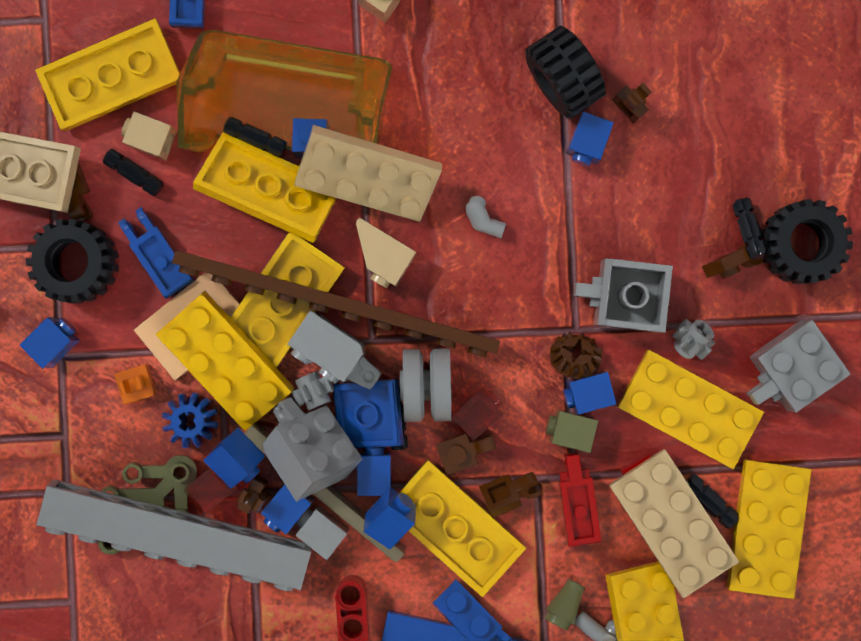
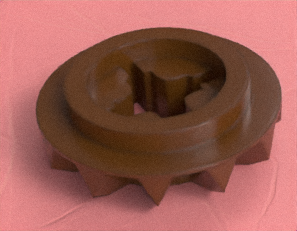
M569 331L566 336L557 337L555 343L551 345L549 356L551 364L557 372L568 378L583 379L593 375L600 368L602 348L596 345L595 338L588 339L583 332L580 335H572ZM580 348L581 355H579L578 359L576 358L575 362H572V353L575 349Z

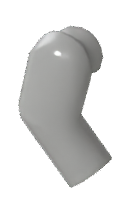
M471 197L466 204V214L472 227L476 231L502 238L506 223L489 217L485 208L486 201L483 197Z
M585 611L576 618L575 625L592 640L617 641L613 620H610L606 626L597 623Z

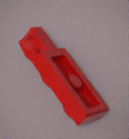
M577 452L564 454L566 471L559 472L560 480L558 481L567 544L569 547L600 543L601 535L593 478L590 476L588 468L581 469L580 457Z

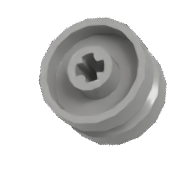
M420 349L403 350V370L400 371V398L404 404V422H421L423 420L424 401H431V417L434 421H451L450 349H433L430 353V369L426 370L423 368V353Z

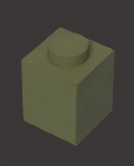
M556 409L555 416L549 415L545 434L550 435L549 441L552 444L591 453L598 420Z

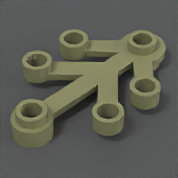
M186 455L173 456L166 465H141L137 462H131L122 471V477L127 483H137L141 478H163V480L155 488H117L116 486L109 485L104 487L102 491H112L115 495L165 507L164 497L174 488L175 510L191 513L188 509V486L194 482L197 476V466L194 460ZM176 467H183L186 470V475L178 477L175 475L174 469ZM128 468H136L139 476L131 478L127 473ZM98 541V547L103 553L113 555L120 552V550L107 546L105 542Z

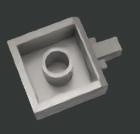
M603 259L600 263L599 277H593L592 284L575 283L573 296L590 298L589 306L595 307L593 325L665 333L673 266Z
M309 311L287 344L294 349L291 354L307 365L312 362L316 363L321 367L319 373L335 384L339 380L342 382L350 380L370 390L381 375V372L364 357L366 354L365 344L315 311Z
M800 320L749 357L761 374L757 376L760 383L746 394L753 404L759 405L771 397L773 401L780 400L787 411L797 413L851 374L814 321Z
M290 397L280 401L278 406L275 407L273 412L279 423L263 443L264 453L296 502L347 478L361 462L362 457L327 405L306 414L302 412Z

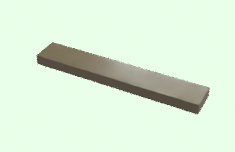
M256 422L246 431L245 435L256 447L264 452L263 443L270 433ZM331 485L314 493L318 499L391 560L398 562L405 554L406 547L398 541L389 550L364 533L366 513L334 486Z

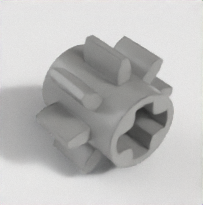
M685 319L676 328L677 331L673 334V337L676 339L674 347L684 358L692 359L697 355L699 359L703 360L712 351L711 347L715 344V341L712 340L714 332L706 322L696 320L691 324L688 319Z
M318 371L295 381L298 389L292 391V394L298 406L306 404L308 411H311L331 402L328 393L334 391L332 383L325 377L320 378Z

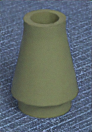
M567 579L563 588L545 608L547 613L544 619L568 631L570 625L575 624L585 587Z

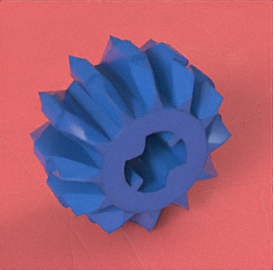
M196 392L192 393L190 400L185 393L179 394V404L173 400L167 403L173 413L165 412L162 414L163 419L171 420V424L165 425L163 431L173 430L175 432L170 438L172 443L182 437V448H188L191 440L196 447L202 446V437L207 440L213 438V434L208 428H217L219 426L217 421L210 420V416L218 414V410L211 409L207 411L206 408L211 400L205 398L199 404L200 397L199 393ZM185 414H194L196 416L193 420L196 427L195 425L186 426L188 419Z

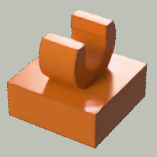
M148 364L114 374L123 405L157 395Z

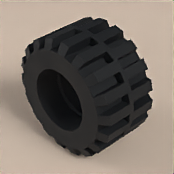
M558 26L525 49L527 65L539 88L554 108L567 118L572 119L606 95L604 79L595 60L581 40L567 28Z
M812 199L797 201L774 212V216L766 220L765 224L768 226L761 231L768 253L763 257V262L770 263L771 267L768 270L772 274H779V279L785 282L792 281V284H808L832 278L831 274L839 273L843 269L840 264L848 262L850 255L846 254V250L853 248V241L847 240V235H852L851 227L845 229L843 223L848 220L844 215H836L838 209L835 206L826 207V202L821 200L812 202ZM800 223L810 226L819 238L818 253L810 262L800 259L794 253L791 246L792 232Z
M60 219L56 220L55 225L48 223L43 226L44 233L37 232L33 236L37 242L35 245L29 244L27 251L32 252V257L26 258V266L32 267L33 271L28 272V276L31 280L37 281L34 286L38 291L45 292L44 296L67 303L91 302L97 299V295H104L108 291L105 287L108 284L113 285L116 279L112 275L114 271L118 272L119 265L115 264V259L119 258L118 251L112 249V246L115 244L111 238L105 236L106 233L102 229L75 219H70L69 221ZM77 242L87 252L88 266L80 278L75 281H68L60 272L59 257L68 245Z

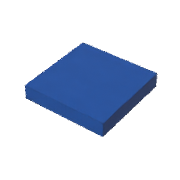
M398 379L378 380L370 390L355 382L333 384L336 420L355 448L404 445Z

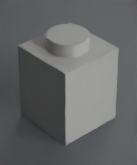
M318 505L314 512L308 508L296 524L301 528L295 536L327 560L348 534L349 528Z

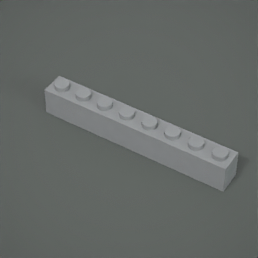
M55 479L46 486L36 524L45 527V531L51 534L64 535L66 532L79 535L78 539L87 543L103 541L111 543L112 548L120 551L136 549L144 551V555L149 558L164 559V557L176 559L178 564L185 567L201 565L209 567L212 573L218 575H229V573L242 575V579L247 582L261 583L262 580L274 583V587L283 591H293V588L301 590L311 555V547L303 541Z

